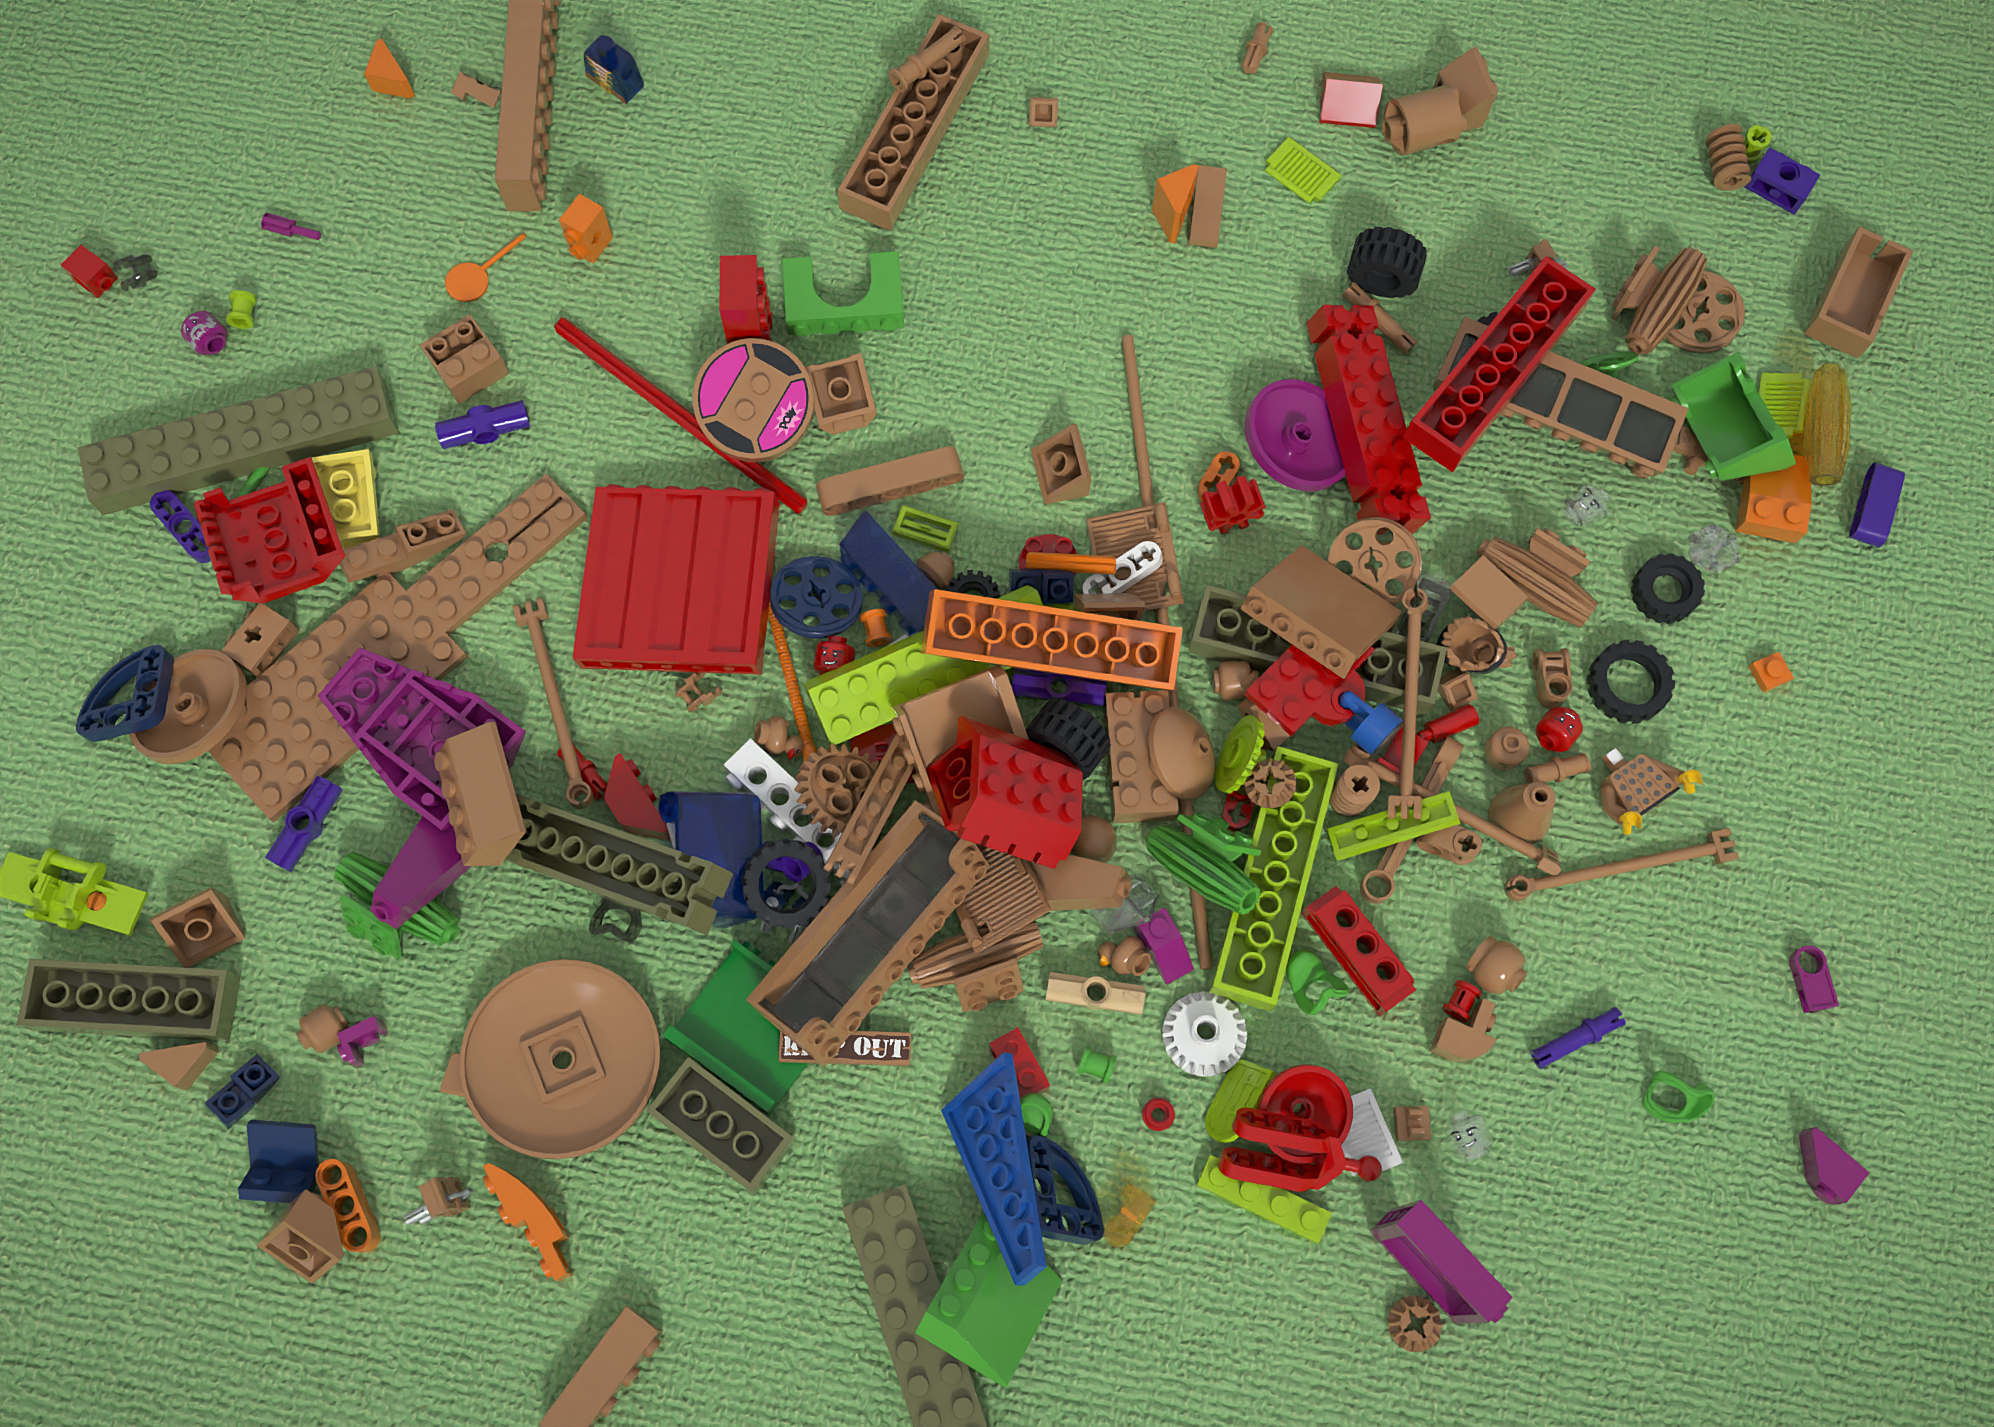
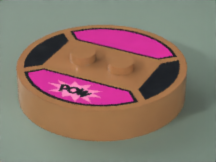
M756 338L741 339L728 343L716 350L704 362L694 383L693 409L701 430L712 445L734 459L746 462H765L779 458L794 449L805 437L811 426L815 411V395L810 376L802 362L790 350L778 343Z

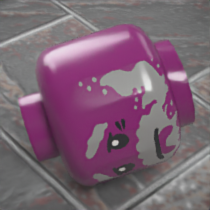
M197 311L186 317L181 326L182 338L198 354H216L226 345L227 329L210 312Z

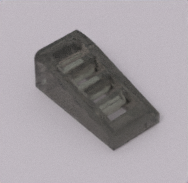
M1422 578L1417 588L1422 589L1424 592L1427 589L1440 595L1438 600L1428 597L1429 604L1434 606L1432 612L1426 610L1422 613L1428 619L1426 623L1421 621L1420 641L1429 642L1452 590ZM1416 589L1415 595L1417 600L1413 601L1412 607H1419V604L1422 601L1419 600L1418 592ZM1405 610L1395 630V634L1408 637L1409 616L1407 610Z

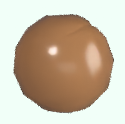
M1086 815L1082 817L1081 833L1071 851L1078 857L1106 863L1111 860L1117 850L1115 831L1112 825L1103 817Z

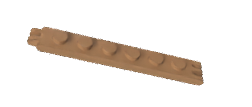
M897 733L823 868L829 872L835 863L839 864L840 866L835 873V876L839 878L842 877L846 869L851 871L846 881L851 885L858 876L914 769V764L908 765L902 751V747L906 746L903 735L898 737Z

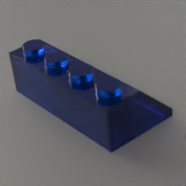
M864 511L839 544L841 553L839 559L850 571L854 570L861 577L859 581L868 593L873 591L880 598L878 602L882 609L886 610L888 615L893 613L899 619L898 625L908 637L924 630L929 592L937 588L867 511Z

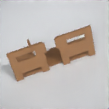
M459 72L451 93L464 101H467L465 97H469L467 95L469 94L474 99L495 108L502 91Z

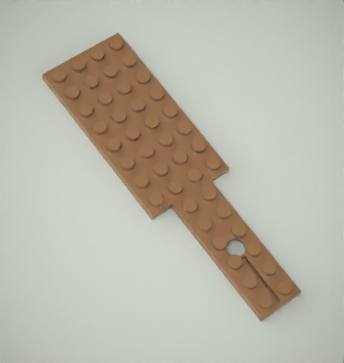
M545 474L409 589L405 590L389 572L376 578L247 685L245 702L238 719L225 737L208 752L268 819L274 823L304 797L317 776L328 777L359 750L347 732L318 697V694L359 648L395 661L409 669H415L436 680H442L468 657L449 635L587 519L586 514ZM494 543L505 544L508 547V556L502 562H489L486 559V550Z

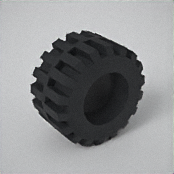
M1392 227L1368 228L1364 232H1360L1356 238L1347 267V275H1349L1351 282H1356L1361 289L1369 294L1387 298H1402L1405 295L1413 294L1417 290L1427 258V250L1420 240L1415 239L1414 235L1408 234L1403 230L1393 229Z
M1048 700L1026 729L1030 741L1064 753L1083 772L1082 780L1087 779V777L1089 778L1111 746L1110 738L1104 727L1087 711L1065 700Z

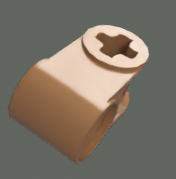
M1567 648L1551 652L1535 649L1533 652L1532 668L1535 675L1537 698L1539 703L1548 709L1560 707L1573 690L1570 670L1571 660ZM1549 687L1556 688L1560 695L1552 693Z
M1455 825L1418 836L1416 845L1427 853L1438 855L1457 865H1468L1480 852L1482 842L1481 838L1474 831ZM1462 843L1468 845L1467 852L1462 851Z

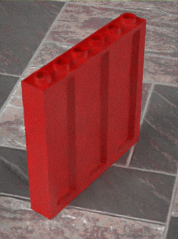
M616 484L596 487L572 659L582 669L762 675L780 502L775 492L766 488L742 491L735 487H727L724 490H712L703 486L696 487L695 489H682L678 486H666L665 489L652 488L647 485H638L636 488H624Z

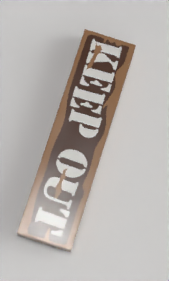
M780 1031L779 1063L819 1064ZM855 1031L841 1045L837 1055L826 1064L910 1066L911 1032Z

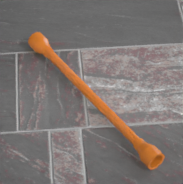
M769 603V623L776 644L777 654L779 655V662H781L780 665L796 720L797 730L799 731L798 734L805 744L802 750L804 762L812 752H817V747L813 744L814 741L812 740L810 726L807 722L806 711H804L805 708L790 657L789 647L787 646V640L785 639V632L783 626L775 618Z

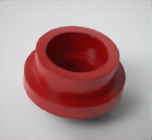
M1153 1098L1144 1105L1142 1119L1149 1129L1164 1131L1173 1124L1175 1111L1172 1104L1166 1099ZM1153 1110H1162L1164 1113L1163 1120L1156 1121L1152 1117Z

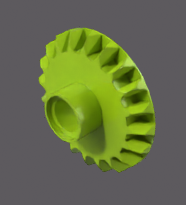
M1253 715L1243 717L1226 738L1215 768V785L1219 791L1229 794L1237 791L1241 785L1245 784L1247 777L1252 775V769L1257 765V761L1262 762L1266 760V751L1261 749L1264 744L1262 739L1265 731L1263 730L1264 725L1260 718Z

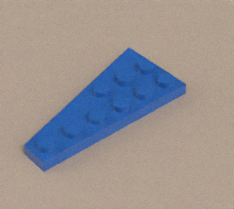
M1003 1052L941 1111L1015 1286H1025L1043 1271L1047 1265L1013 1054Z

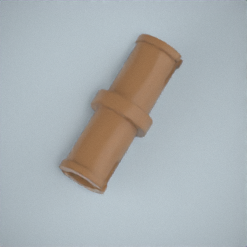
M1585 753L1564 759L1555 757L1551 758L1548 763L1526 767L1524 769V776L1527 783H1545L1553 780L1555 782H1562L1566 777L1588 773L1591 770V764Z

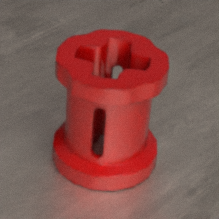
M1456 980L1454 984L1456 989L1449 1002L1444 1003L1442 1010L1458 1021L1468 1022L1470 1019L1469 1012L1475 1000L1480 999L1483 993L1466 981Z

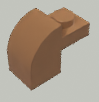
M1484 998L1477 1002L1468 1025H1464L1449 1017L1441 1021L1429 1052L1453 1062L1472 1061L1488 1052L1497 1040L1485 1034V1031L1488 1033L1491 1031L1496 1020V1014L1492 1013L1495 1003Z

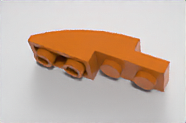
M491 1163L484 1165L483 1168L487 1175L483 1177V1181L492 1195L497 1194L501 1203L497 1209L506 1225L511 1223L513 1227L517 1228L527 1224L528 1228L524 1230L525 1235L533 1248L538 1246L543 1256L539 1263L546 1277H553L554 1281H562L573 1275L558 1245L570 1238L552 1208L534 1189L512 1173Z

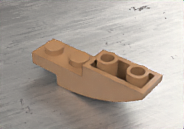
M454 509L397 526L394 534L344 549L345 557L339 565L348 583L372 575H376L378 578L388 572L392 575L442 552L464 538L466 532Z

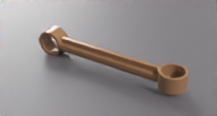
M1447 736L1437 751L1432 765L1420 786L1438 794L1464 745ZM1414 838L1389 845L1376 870L1369 872L1362 879L1360 893L1367 902L1381 904L1391 897L1395 889L1393 877ZM1370 877H1380L1387 883L1388 891L1385 896L1374 897L1368 892L1366 882Z

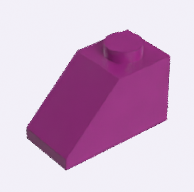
M1165 907L1137 922L1134 931L1138 938L1145 943L1146 952L1151 955V960L1166 985L1194 970L1183 938Z
M1817 1127L1802 1130L1799 1134L1806 1182L1814 1188V1194L1823 1202L1832 1205L1847 1203L1870 1172Z

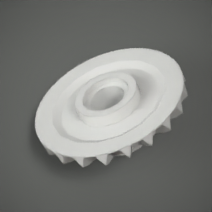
M1201 991L1199 993H1190L1179 999L1169 1009L1163 1023L1162 1037L1169 1057L1182 1070L1197 1076H1215L1229 1070L1238 1062L1246 1047L1247 1030L1245 1019L1239 1012L1238 1007L1234 1006L1228 998ZM1201 1025L1211 1027L1214 1037L1206 1040L1202 1039L1197 1033V1028Z

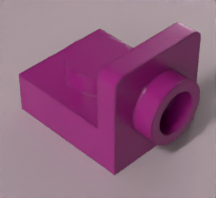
M372 1016L337 1033L341 1042L337 1045V1049L345 1063L349 1061L350 1064L357 1067L364 1064L358 1047L365 1048L380 1040L379 1036L388 1032L383 1020Z

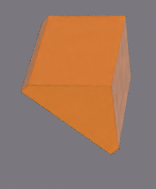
M1190 165L1157 179L1152 212L1170 243H1176L1191 204L1199 169L1198 165Z

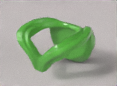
M1305 949L1299 950L1288 960L1286 976L1299 1008L1306 1014L1316 1015L1324 1009L1330 997H1344L1349 993V988L1345 982L1337 976L1328 973L1321 959L1313 952ZM1318 981L1330 983L1333 987L1324 989L1316 1004L1306 997L1305 989L1309 985Z
M1659 1070L1654 1073L1652 1081L1647 1087L1643 1098V1106L1647 1112L1659 1120L1671 1123L1690 1122L1700 1118L1709 1111L1714 1103L1715 1095L1713 1090L1704 1083H1698L1692 1088L1681 1078L1669 1072ZM1658 1081L1676 1087L1684 1093L1686 1102L1680 1111L1668 1110L1651 1099L1652 1092Z
M1038 1093L1024 1095L1020 1098L1025 1130L1035 1136L1039 1135L1051 1139L1049 1136V1127L1052 1121V1106L1050 1102Z

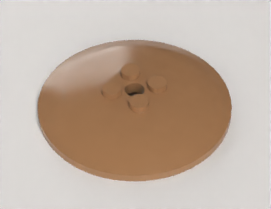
M565 959L551 960L531 965L510 975L494 987L481 1001L468 1023L461 1045L459 1060L461 1085L468 1106L477 1121L493 1138L506 1147L521 1154L542 1159L574 1158L592 1153L612 1143L624 1134L640 1117L651 1099L658 1080L661 1047L658 1029L649 1007L641 995L625 979L607 968L590 962ZM560 1052H569L572 1056V1062L566 1069L555 1067L554 1060Z

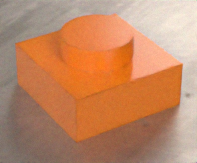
M1780 652L1755 661L1748 666L1763 693L1794 679Z

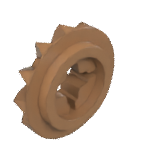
M1269 758L1262 762L1257 761V765L1252 769V775L1246 779V793L1251 801L1258 806L1264 808L1280 807L1286 804L1295 793L1296 778L1294 772L1283 760L1277 761ZM1269 772L1272 773L1274 780L1280 781L1273 785L1272 794H1269L1266 784H1261L1262 781L1267 780Z
M1408 1296L1398 1300L1392 1306L1387 1322L1389 1333L1394 1342L1410 1352H1422L1431 1349L1440 1339L1443 1326L1439 1310L1429 1300L1418 1296ZM1410 1314H1413L1415 1318L1427 1317L1424 1323L1420 1325L1422 1335L1416 1330L1404 1332L1407 1325L1411 1323Z

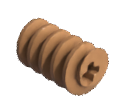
M1738 124L1721 126L1706 137L1705 143L1708 148L1707 153L1714 177L1713 182L1719 190H1736L1747 185L1752 179L1750 175H1747L1750 172V166L1746 164L1748 157L1744 154L1746 147L1743 145L1742 128Z
M1366 765L1350 766L1333 785L1329 799L1331 807L1336 813L1346 817H1353L1362 813L1379 793L1380 781L1378 775Z

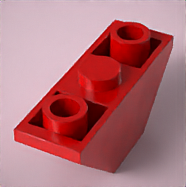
M621 753L617 754L613 761L604 795L607 805L625 832L670 840L664 809L658 812L653 805V802L658 800L648 784L642 787L636 777L641 775L633 760L625 761Z

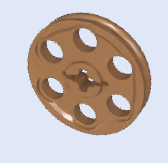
M1704 271L1700 281L1704 286V290L1696 291L1679 318L1682 328H1673L1665 337L1678 348L1694 353L1714 352L1727 346L1741 329L1745 316L1744 303L1737 289L1720 275ZM1716 295H1726L1730 300V304L1723 305L1719 303ZM1705 300L1706 303L1702 308V314L1699 315L1693 323L1692 320L1696 315L1695 312L1697 308H1699ZM1721 319L1728 320L1732 324V330H1723L1719 326L1718 321ZM1694 333H1705L1709 341L1706 343L1697 341Z
M1382 517L1363 518L1348 525L1333 542L1328 557V563L1336 568L1337 563L1341 560L1350 562L1353 572L1348 576L1360 584L1370 585L1375 594L1393 606L1402 601L1403 595L1408 589L1415 587L1422 569L1420 548L1413 535L1401 524ZM1383 527L1389 528L1393 532V540L1390 543L1379 541L1377 538L1378 529ZM1351 532L1359 533L1363 538L1362 546L1359 548L1351 547L1347 543V535ZM1400 551L1410 552L1413 556V564L1410 566L1400 565L1397 561V554ZM1372 554L1375 556L1376 561H1382V564L1378 567V572L1374 570L1373 566H1368L1367 564L1372 559ZM1390 579L1399 580L1403 585L1402 592L1399 594L1390 593L1386 587L1387 581Z

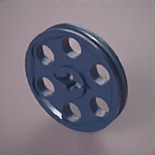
M809 556L793 560L777 572L771 584L770 605L775 618L787 630L808 638H828L829 636H835L844 632L854 624L861 611L863 593L859 579L846 565L827 557ZM823 568L829 572V575L818 577L814 575L813 571ZM789 576H796L801 582L797 585H789L784 580ZM846 584L851 586L853 591L844 594L839 592L837 587ZM812 590L817 597H821V606L819 600H817L815 596L811 597ZM784 600L794 602L796 606L793 609L786 610L781 608L779 604ZM835 609H844L848 612V616L837 618L832 612ZM807 617H815L820 623L816 626H808L803 620Z

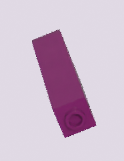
M421 817L374 891L371 912L377 919L386 922L394 929H398L472 867L463 865L461 854L456 849L457 838L453 826L442 831L425 817Z

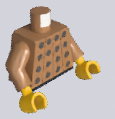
M1615 748L1601 758L1612 772L1600 783L1602 811L1617 824L1622 825V832L1625 835L1631 834V825L1636 826L1639 830L1642 829V816L1680 789L1679 785L1683 784L1684 791L1688 794H1693L1695 792V785L1692 782H1696L1699 785L1703 784L1702 775L1699 771L1695 769L1683 771L1652 757H1647L1642 753L1627 762L1620 751Z

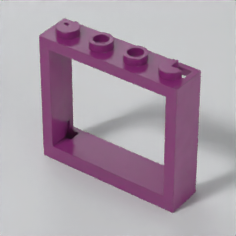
M1422 1200L1392 1208L1369 1231L1455 1324H1486L1491 1320L1493 1323H1496L1509 1309L1506 1304L1513 1297Z

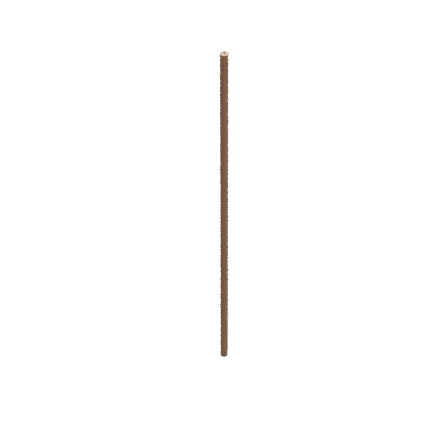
M1125 335L1122 337L1142 506L1144 507L1154 505L1134 339L1132 335ZM1156 516L1147 517L1149 529L1157 528ZM1159 584L1161 596H1165V584ZM1168 608L1155 609L1157 624L1170 626ZM1175 679L1174 690H1168L1169 708L1180 707L1177 679ZM1179 798L1181 814L1193 816L1192 800ZM1182 823L1183 833L1192 836L1193 830ZM1190 888L1200 970L1213 969L1205 901L1202 895Z

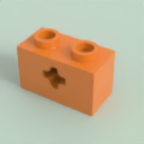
M578 194L559 219L563 236L569 247L568 250L579 260L584 258L594 264L613 239L604 208L581 194Z

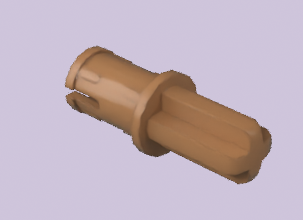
M1266 22L1257 23L1252 39L1246 44L1247 52L1241 65L1245 74H1255L1262 57L1267 54V44L1273 33V28L1269 25L1267 31L1264 32L1268 24Z

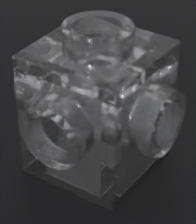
M1713 524L1704 526L1700 531L1688 536L1690 547L1688 554L1691 561L1715 574L1740 562L1736 535Z

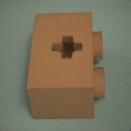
M259 603L255 609L248 612L244 623L238 631L228 637L225 647L221 652L229 656L241 668L258 677L277 661L299 633V630L288 619L266 605Z

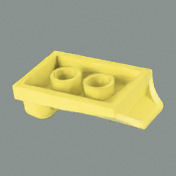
M365 449L311 457L343 550L379 539L375 488L377 471L373 464L371 451Z

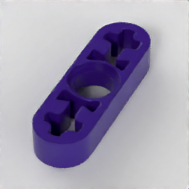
M166 490L154 494L150 500V508L195 561L199 563L210 562L211 559L208 553L210 547L206 546L200 527L201 524L173 492ZM166 501L176 512L172 516L162 505ZM190 520L192 525L189 531L178 533V524L181 521ZM196 537L205 545L206 550L204 552H201L192 541Z

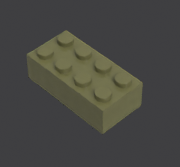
M689 1057L646 1110L754 1195L757 1194L796 1142L793 1136Z

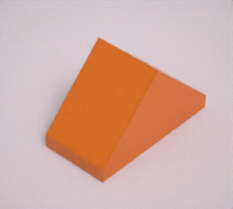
M382 38L377 40L364 73L371 90L409 99L414 97L415 95L408 79Z

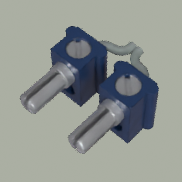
M774 881L762 892L763 900L771 907L783 910L788 905L789 899L795 894L794 889L796 887L801 896L792 904V909L801 905L809 895L803 892L802 884L794 882L792 885H785ZM810 918L804 925L793 926L788 943L791 945L793 941L795 942L815 918ZM762 920L759 930L769 933L772 926Z

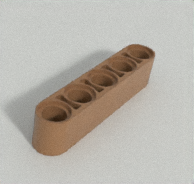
M948 446L828 477L819 481L815 487L823 514L834 516L953 485L964 479L965 475L956 448Z

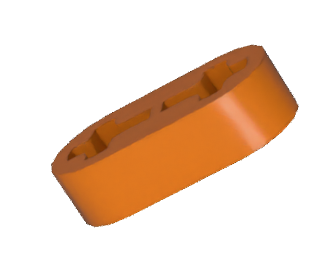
M1223 451L1215 456L1200 481L1197 491L1200 501L1203 502L1201 495L1207 491V488L1212 486L1214 481L1219 483L1225 480L1227 487L1231 486L1240 466V461L1234 453ZM1229 462L1231 464L1230 468L1226 469L1223 475L1219 474L1221 465Z

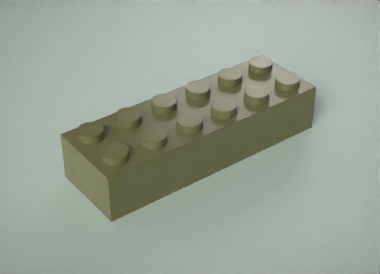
M29 959L16 1025L33 1031L230 1042L240 976L228 970Z

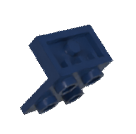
M250 1120L247 1124L250 1169L238 1187L239 1199L291 1203L305 1189L313 1193L318 1185L315 1175L319 1167L316 1126L314 1124Z

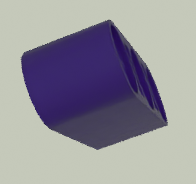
M1877 462L1872 463L1863 481L1849 531L1850 538L1877 548L1883 546L1891 530L1905 479V472Z

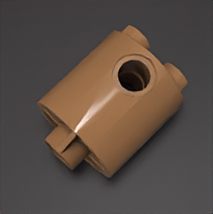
M1443 85L1388 101L1382 121V132L1385 140L1390 142L1397 154L1403 156L1458 140L1461 131L1467 129V120L1460 111L1457 87Z

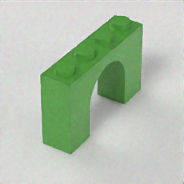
M899 251L870 253L871 287L869 292L858 303L845 307L830 305L817 295L814 289L811 257L782 258L785 316L788 335L800 337L811 333L832 335L842 331L862 333L872 329L892 331L904 327Z

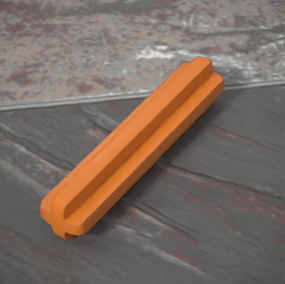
M1029 552L1026 556L1027 569L1061 570L1076 573L1114 574L1116 571V557Z

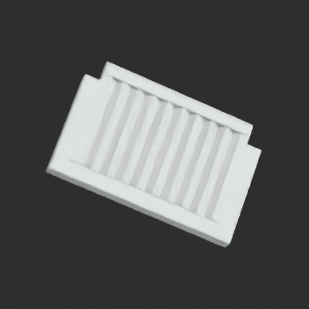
M1371 1088L1351 1096L1353 1102V1121L1348 1136L1342 1144L1345 1157L1359 1160V1158L1365 1155L1374 1156L1380 1161L1382 1171L1402 1164L1401 1156ZM1350 1172L1352 1176L1357 1174L1355 1172Z

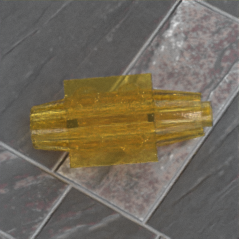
M1835 363L1824 364L1818 370H1815L1806 404L1803 433H1793V438H1788L1793 455L1806 457L1809 482L1813 485L1825 487L1834 486L1841 482L1850 447L1851 399L1847 374L1844 368H1840Z

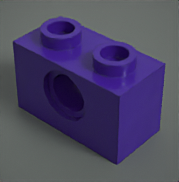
M1769 148L1751 175V181L1744 188L1795 215L1808 197L1820 174L1792 160L1785 154Z

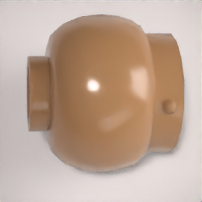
M1489 936L1481 943L1466 966V969L1474 974L1475 982L1482 989L1493 994H1502L1507 990L1513 993L1521 985L1528 973L1523 969L1526 960L1522 951L1514 944L1504 940L1498 941L1492 936Z

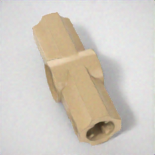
M1049 972L1045 1001L1084 1006L1090 1010L1104 1009L1142 1015L1146 986L1108 981L1099 976L1088 978ZM1092 986L1100 987L1104 992V998L1099 1001L1091 1000L1087 995V989Z

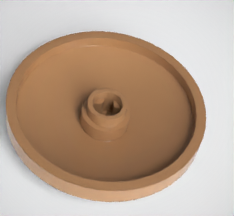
M213 649L194 650L174 658L165 716L157 726L129 734L133 745L150 760L161 764L183 763L197 758L210 750L230 731L242 711L247 690L246 679L242 669L229 656ZM158 681L151 684L147 692L151 691Z

